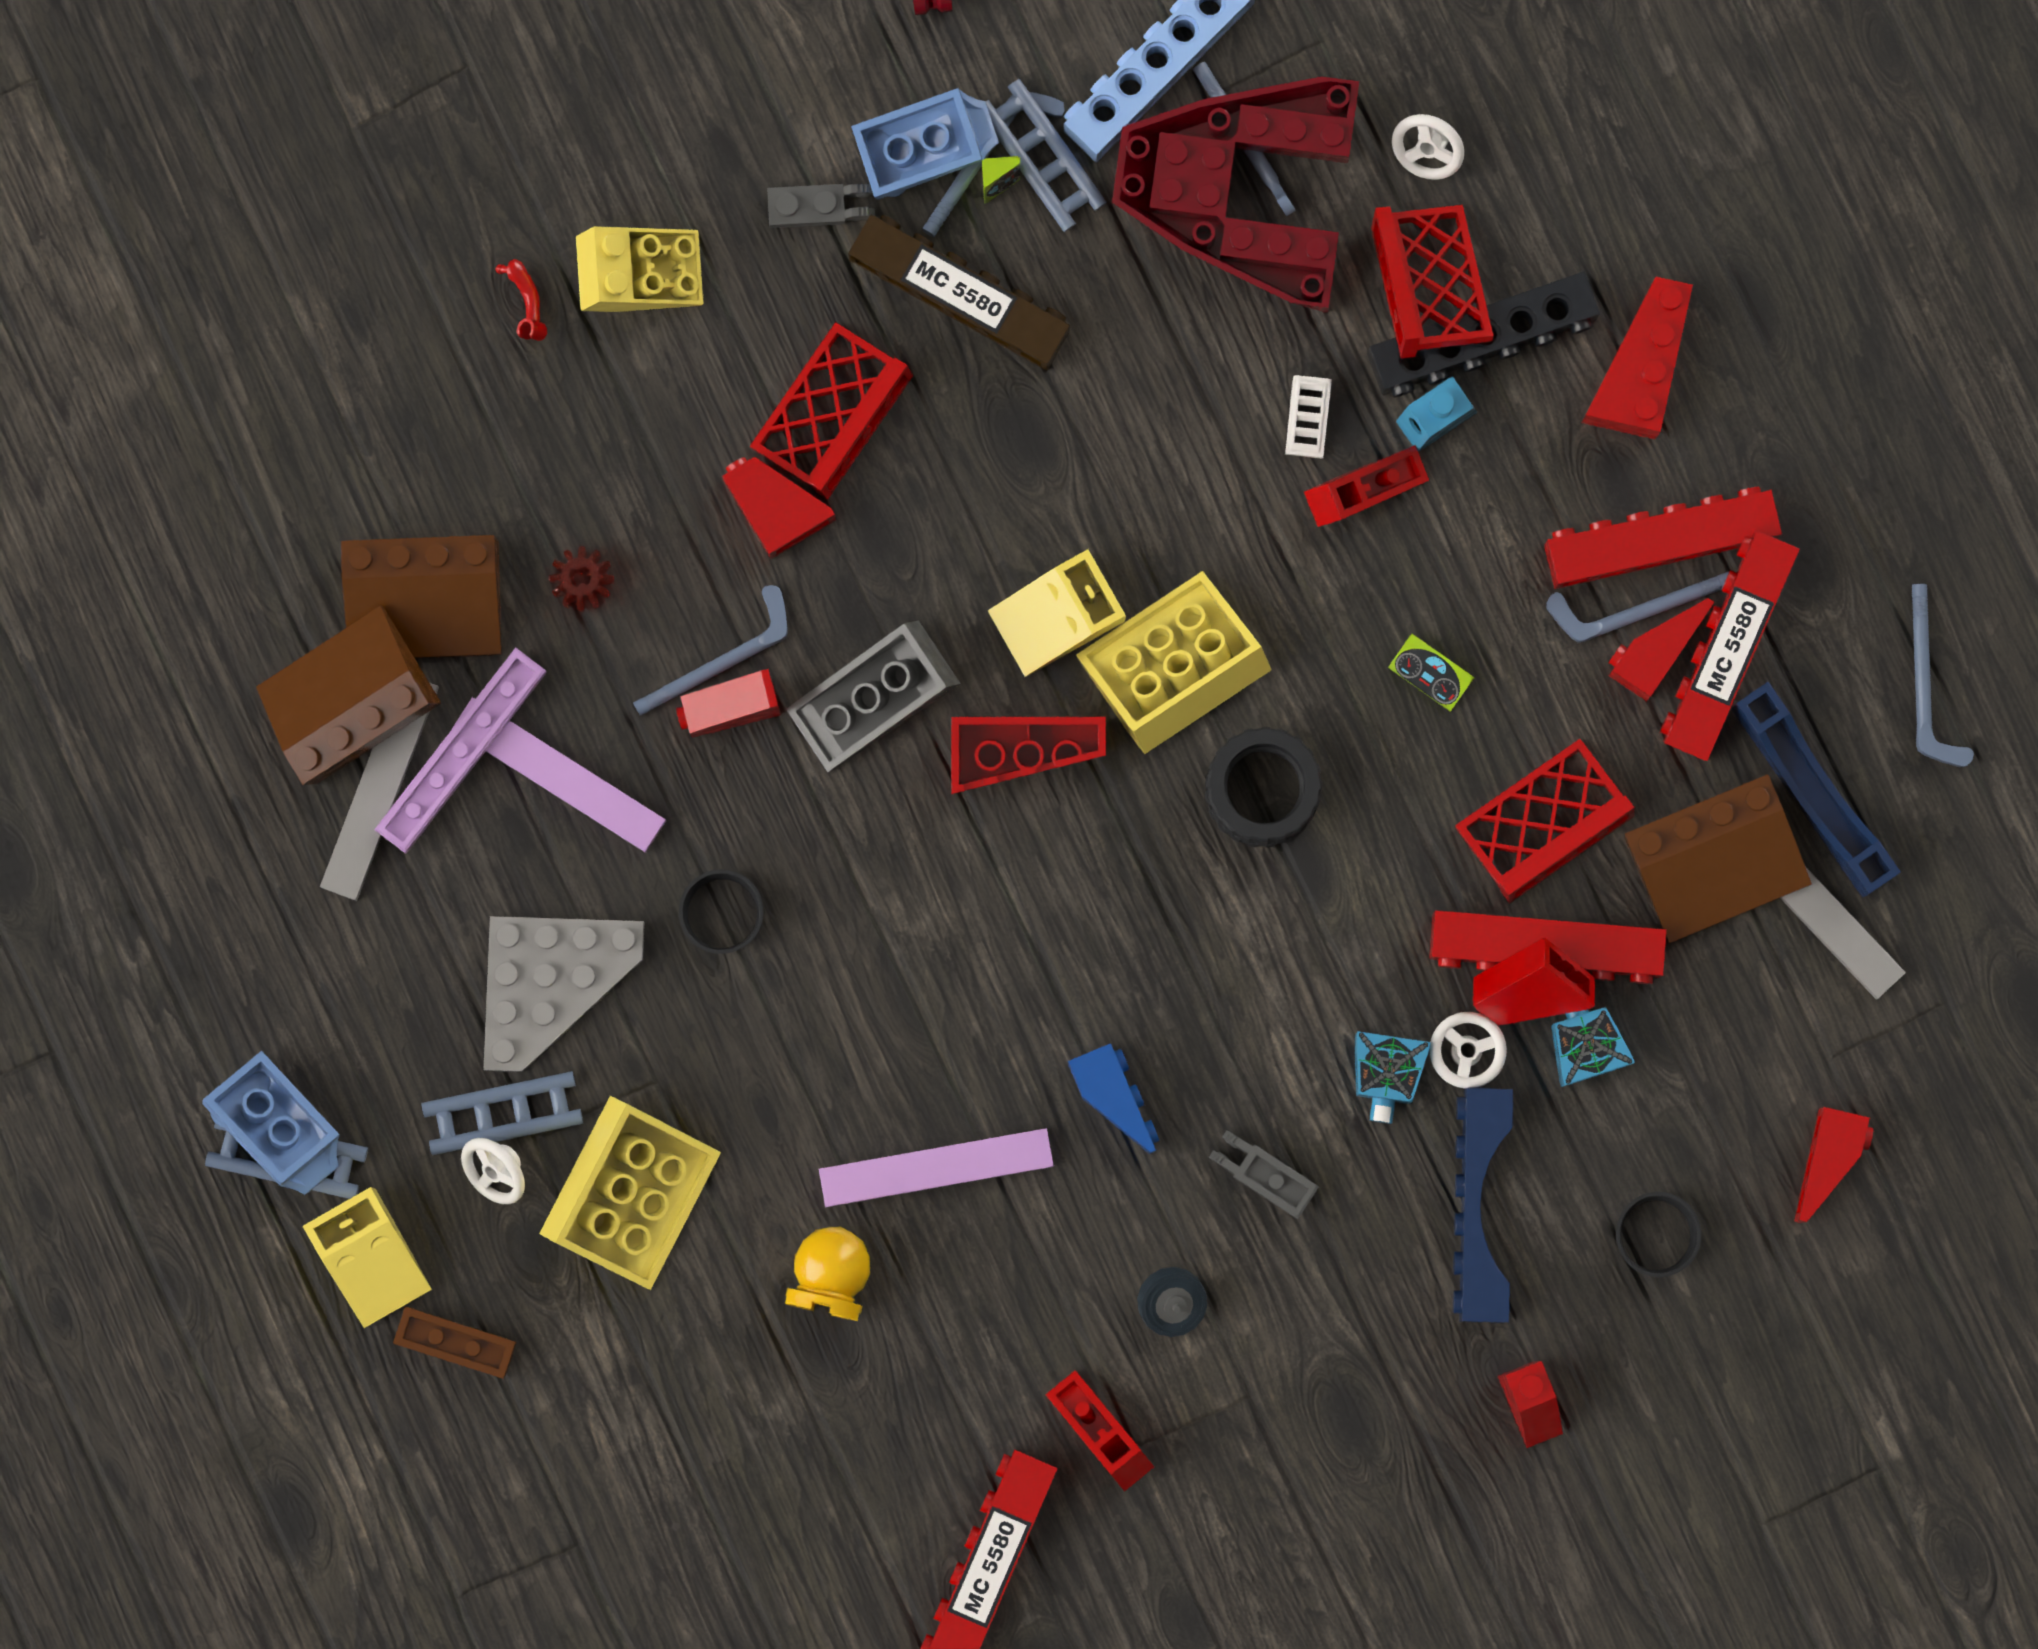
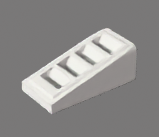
M1293 376L1285 455L1323 459L1331 379ZM1300 389L1322 391L1321 398L1300 396ZM1298 405L1320 407V413L1298 411ZM1296 422L1319 423L1318 429L1296 427ZM1295 436L1317 438V445L1294 443Z

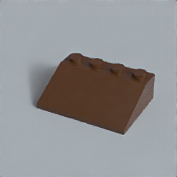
M495 535L341 541L342 587L346 628L379 606H383L414 658L502 655L499 542Z
M383 606L374 609L256 686L281 749L302 785L318 784L442 704Z
M1768 774L1634 829L1624 835V839L1663 929H1667L1666 938L1669 944L1812 885L1786 815Z

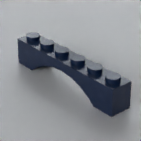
M1765 683L1737 702L1731 710L1861 897L1867 896L1901 873L1880 841L1864 825L1830 781L1805 742L1790 712L1770 683Z
M1466 1088L1464 1090V1097H1457L1456 1119L1463 1120V1135H1456L1455 1154L1456 1158L1462 1159V1174L1455 1175V1197H1462L1461 1213H1455L1454 1236H1461V1252L1454 1251L1453 1273L1454 1275H1460V1290L1453 1291V1313L1460 1314L1459 1322L1509 1323L1510 1283L1498 1269L1487 1247L1481 1223L1480 1201L1482 1184L1489 1162L1500 1142L1513 1126V1089Z

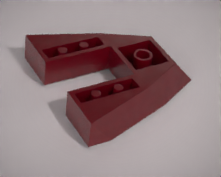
M1323 76L1202 99L1122 127L1112 203L1181 250L1290 303L1328 313L1339 232L1227 218L1235 149L1348 163L1360 81Z

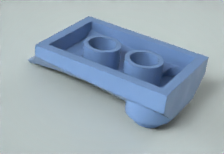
M959 88L851 126L873 195L877 200L887 196H899L906 189L979 163L999 143L986 102L968 96Z
M262 1051L203 1099L202 1104L210 1112L213 1121L220 1127H224L281 1187L290 1188L306 1195L339 1166L337 1160L339 1133Z

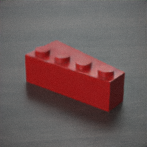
M1657 276L1654 278L1581 423L1656 440L1662 428L1692 292V284Z
M951 717V794L1106 756V717Z

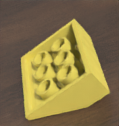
M1203 571L1076 654L1090 678L1144 755L1272 670L1261 645Z
M610 1096L539 1234L651 1290L721 1152Z

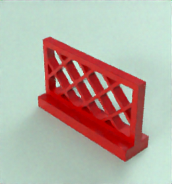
M1463 205L1392 213L1390 206L1375 208L1371 230L1400 358L1416 357L1417 350L1492 341L1494 335ZM1455 218L1458 229L1452 236H1449L1435 227L1439 220ZM1413 223L1423 231L1413 241L1401 233L1399 224ZM1428 234L1445 243L1437 255L1420 245ZM1450 248L1465 257V262L1460 269L1442 259ZM1413 252L1431 262L1422 274L1408 265L1407 260ZM1436 266L1453 276L1445 288L1428 278ZM1458 280L1472 288L1473 295L1467 302L1450 292ZM1421 285L1438 295L1430 306L1415 297V292ZM1443 299L1461 309L1452 321L1435 311ZM1467 313L1480 321L1481 330L1468 332L1457 324ZM1428 318L1446 328L1441 335L1424 336L1422 326Z
M835 322L753 440L750 448L807 484L816 493L828 500L905 389L913 374L905 363L897 358L893 359ZM840 335L851 342L853 356L832 360L830 348ZM857 347L867 353L858 354ZM826 355L827 361L821 362ZM876 358L885 364L877 377L863 380L860 361ZM855 363L858 381L837 385L834 367ZM829 369L832 387L811 391L809 383L811 375L815 371ZM805 386V393H800L802 388ZM866 386H871V387L868 389V391L865 393V387H866ZM859 388L861 395L860 403L856 408L842 411L838 393ZM833 394L836 412L815 416L812 398ZM807 400L810 418L789 422L787 410L791 404ZM782 417H783L784 424H779V425H778V423L780 422V420H781ZM849 417L846 423L844 424L843 418ZM838 419L840 431L835 439L820 442L817 424ZM812 425L815 443L794 448L791 429ZM786 431L789 449L772 452L763 446L772 433ZM828 448L824 455H822V449ZM816 450L818 463L810 475L798 469L796 455ZM790 456L791 464L784 460L783 457Z
M1579 739L1456 824L1455 828L1499 886L1500 892L1510 904L1632 819L1635 807L1626 795H1622L1583 741ZM1577 752L1581 754L1588 764L1586 777L1563 774L1565 761ZM1560 765L1559 773L1550 772L1551 770ZM1591 769L1599 779L1590 778ZM1541 777L1557 779L1554 799L1533 796L1534 782ZM1562 780L1584 784L1581 803L1559 800ZM1589 784L1605 787L1613 798L1602 806L1586 804ZM1528 787L1527 794H1520L1521 791ZM1510 799L1526 801L1523 821L1501 817L1503 804ZM1531 802L1553 805L1550 825L1528 821ZM1557 807L1579 809L1578 823L1571 828L1554 826ZM1497 809L1496 816L1488 815L1492 811ZM1584 810L1592 811L1591 814L1583 819ZM1478 821L1495 823L1492 842L1475 840L1468 831V828ZM1499 824L1522 827L1519 846L1496 843ZM1526 828L1549 831L1547 844L1539 850L1524 848ZM1553 832L1562 833L1552 840ZM1482 848L1490 849L1489 858ZM1495 850L1517 853L1515 867L1501 875L1493 864ZM1522 854L1530 855L1521 862Z

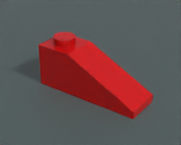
M1416 445L1308 489L1304 491L1315 522L1319 527L1342 520L1423 484L1429 481Z
M1709 598L1703 600L1635 638L1628 648L1621 644L1608 662L1614 666L1609 677L1647 701L1714 604V601Z
M1827 1107L1819 1109L1794 1222H1807L1861 1157L1863 1149L1869 1150L1873 1137V1128L1868 1127L1870 1117Z
M1076 1370L1046 1394L1048 1399L1124 1492L1154 1468L1142 1450Z

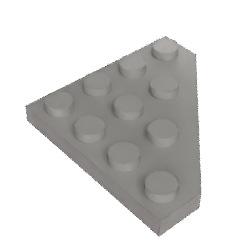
M490 916L484 1071L524 1072L545 1050L560 1039L588 1010L593 1008L616 984L643 961L645 922Z

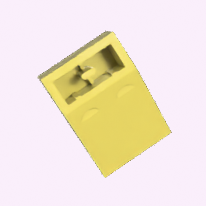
M594 226L576 236L581 311L622 312L703 305L698 230Z
M1088 549L1053 568L988 610L1024 677L1125 622L1126 618L1124 611Z
M370 1187L303 1225L322 1262L364 1328L432 1290L375 1188Z

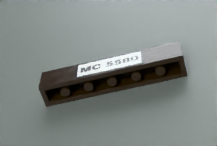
M872 214L869 216L848 253L850 262L1048 371L1070 332V325L1065 322L1066 316L1053 308L1047 307L1044 311L1033 305L1034 299L1021 290L1015 288L1012 292L999 286L1001 281L989 272L981 270L978 274L966 267L967 261L952 252H947L946 256L933 249L934 243L926 237L917 233L911 237L900 231L901 225L892 218L881 215L880 219Z

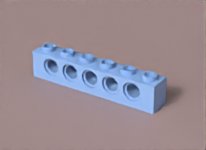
M1177 0L1170 9L1172 15L1163 24L1159 21L1153 24L1143 36L1146 41L1136 51L1130 48L1118 60V70L1110 78L1106 74L1103 75L1090 89L1093 95L1084 104L1077 101L1066 112L1064 118L1067 121L1064 123V133L1097 163L1121 139L1122 127L1137 122L1254 5L1255 0H1211L1220 7V10L1214 15H1206L1199 8L1200 4L1207 0ZM1179 27H1187L1193 32L1194 36L1189 41L1181 42L1173 36V32ZM1158 53L1167 59V64L1162 68H1153L1147 63L1146 59L1151 54ZM1126 80H1134L1140 85L1141 89L1134 95H1127L1122 92L1120 85ZM1106 106L1112 109L1115 115L1111 120L1102 122L1097 120L1093 113L1097 108Z

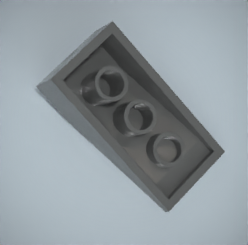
M918 620L902 624L786 708V710L826 771L830 772L932 705L961 683Z

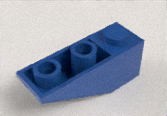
M1110 1043L1068 1061L1082 1099L1149 1154L1156 1151L1154 1143L1160 1140L1152 1121L1144 1122L1138 1108L1145 1105L1136 1084L1129 1087L1123 1072L1130 1069L1122 1050L1114 1051Z

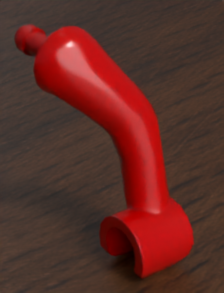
M513 259L509 262L508 266L497 265L495 268L498 274L507 273L509 280L516 284L524 298L526 318L522 319L517 326L518 336L526 340L531 338L537 341L543 340L547 335V327L544 323L540 322V298L537 288L524 264L517 259Z

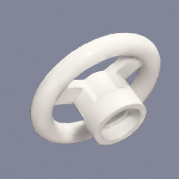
M1412 115L1403 119L1394 129L1392 135L1394 154L1401 165L1412 174L1425 179L1438 180L1450 177L1461 167L1464 159L1463 142L1456 130L1444 120L1431 115ZM1417 126L1419 132L1418 143L1415 147L1405 151L1403 145L1404 135L1410 128ZM1449 141L1452 145L1453 153L1445 149ZM1422 157H1435L1448 165L1441 168H1428L1415 161Z
M1460 1012L1447 1017L1437 1026L1430 1041V1058L1434 1069L1443 1080L1459 1088H1478L1488 1084L1500 1073L1506 1060L1507 1047L1501 1029L1487 1016L1480 1013ZM1463 1023H1472L1483 1027L1491 1036L1478 1041L1472 1036H1461L1453 1027ZM1444 1037L1452 1043L1451 1056L1454 1062L1459 1065L1457 1074L1453 1073L1442 1059L1441 1045ZM1467 1043L1473 1046L1474 1055L1467 1058L1462 1055L1461 1046ZM1495 1048L1494 1060L1490 1067L1480 1075L1469 1077L1471 1066L1480 1060L1482 1052Z
M474 1138L465 1144L461 1154L462 1166L467 1178L477 1191L489 1200L499 1204L517 1202L522 1197L525 1189V1180L517 1153L507 1145H500L486 1138ZM474 1151H476L483 1164V1175L481 1177L473 1163ZM501 1181L513 1187V1189L509 1193H503L493 1189L490 1185L492 1182Z

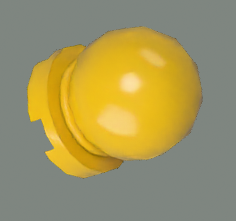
M842 1227L817 1229L803 1240L795 1254L794 1273L800 1285L796 1289L787 1288L785 1304L814 1311L815 1304L830 1307L829 1313L832 1314L831 1316L858 1321L862 1306L855 1304V1299L852 1297L865 1287L870 1275V1260L865 1244L859 1237Z

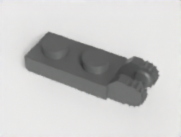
M843 184L767 188L770 228L845 224V221L868 220L871 214L875 216L874 208L858 207L845 210L844 198H866L873 195L870 184H851L843 186Z
M1226 1130L1222 1136L1225 1142L1248 1155L1240 1167L1221 1152L1213 1150L1209 1158L1234 1174L1233 1178L1298 1220L1319 1186L1257 1145L1251 1146Z

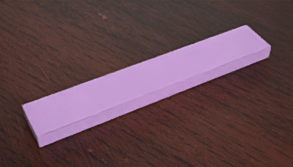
M515 648L374 830L407 854L547 671Z
M471 698L455 725L474 702L475 698ZM511 721L507 723L486 750L490 755L645 853L666 822V819Z
M1047 1128L821 1168L819 1169L825 1207L1054 1166Z

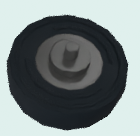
M1178 1267L1163 1268L1149 1275L1141 1285L1137 1297L1138 1311L1146 1326L1157 1334L1168 1337L1185 1335L1195 1329L1204 1318L1207 1309L1206 1291L1198 1277L1188 1270Z

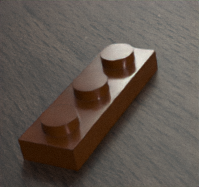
M409 1307L404 1308L393 1344L502 1379L506 1377L517 1343L516 1341Z

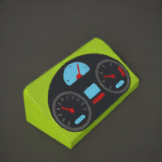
M1020 157L986 158L982 160L984 203L991 201L1020 180Z
M1413 634L1409 636L1388 667L1450 712L1474 679L1468 672Z

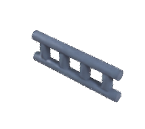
M1018 79L1008 86L1014 97L995 109L989 100L985 102L998 140L1010 157H1020V171L1063 232H1066L1076 225L1070 216L1075 210L1089 202L1094 211H1097L1107 202L1022 81ZM1023 109L1036 128L1017 140L1005 121ZM1045 140L1058 159L1039 171L1026 152ZM1067 171L1079 190L1061 202L1048 183Z
M573 1071L421 1103L424 1118L436 1116L440 1138L429 1140L432 1156L461 1150L468 1141L474 1138H486L499 1142L583 1124L581 1109L569 1111L564 1089L576 1086ZM549 1092L554 1114L531 1119L527 1096ZM512 1100L516 1122L493 1127L489 1104ZM474 1108L478 1130L456 1135L451 1112Z
M216 1123L214 1124L215 1129L226 1132L221 1153L209 1151L205 1166L276 1182L257 1162L235 1157L239 1144L238 1141L224 1127H220ZM338 1141L337 1156L339 1166L334 1172L333 1179L325 1178L312 1190L348 1199L358 1195L359 1185L348 1183L353 1160L365 1163L368 1147Z

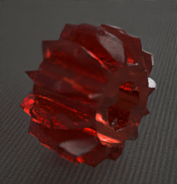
M584 546L579 547L578 558H574L570 550H565L564 556L568 562L566 564L558 560L553 562V566L562 573L549 575L550 583L561 584L552 591V594L555 598L566 595L562 604L567 609L572 606L575 599L577 600L579 612L585 611V601L590 600L594 609L599 608L600 604L595 596L599 594L608 599L611 593L602 585H610L615 582L614 576L604 574L611 568L610 562L603 561L597 564L601 557V553L598 550L593 551L587 559V552ZM585 571L589 572L587 576L590 583L588 585L581 583L579 587H575L577 583L573 576L575 574L582 576Z

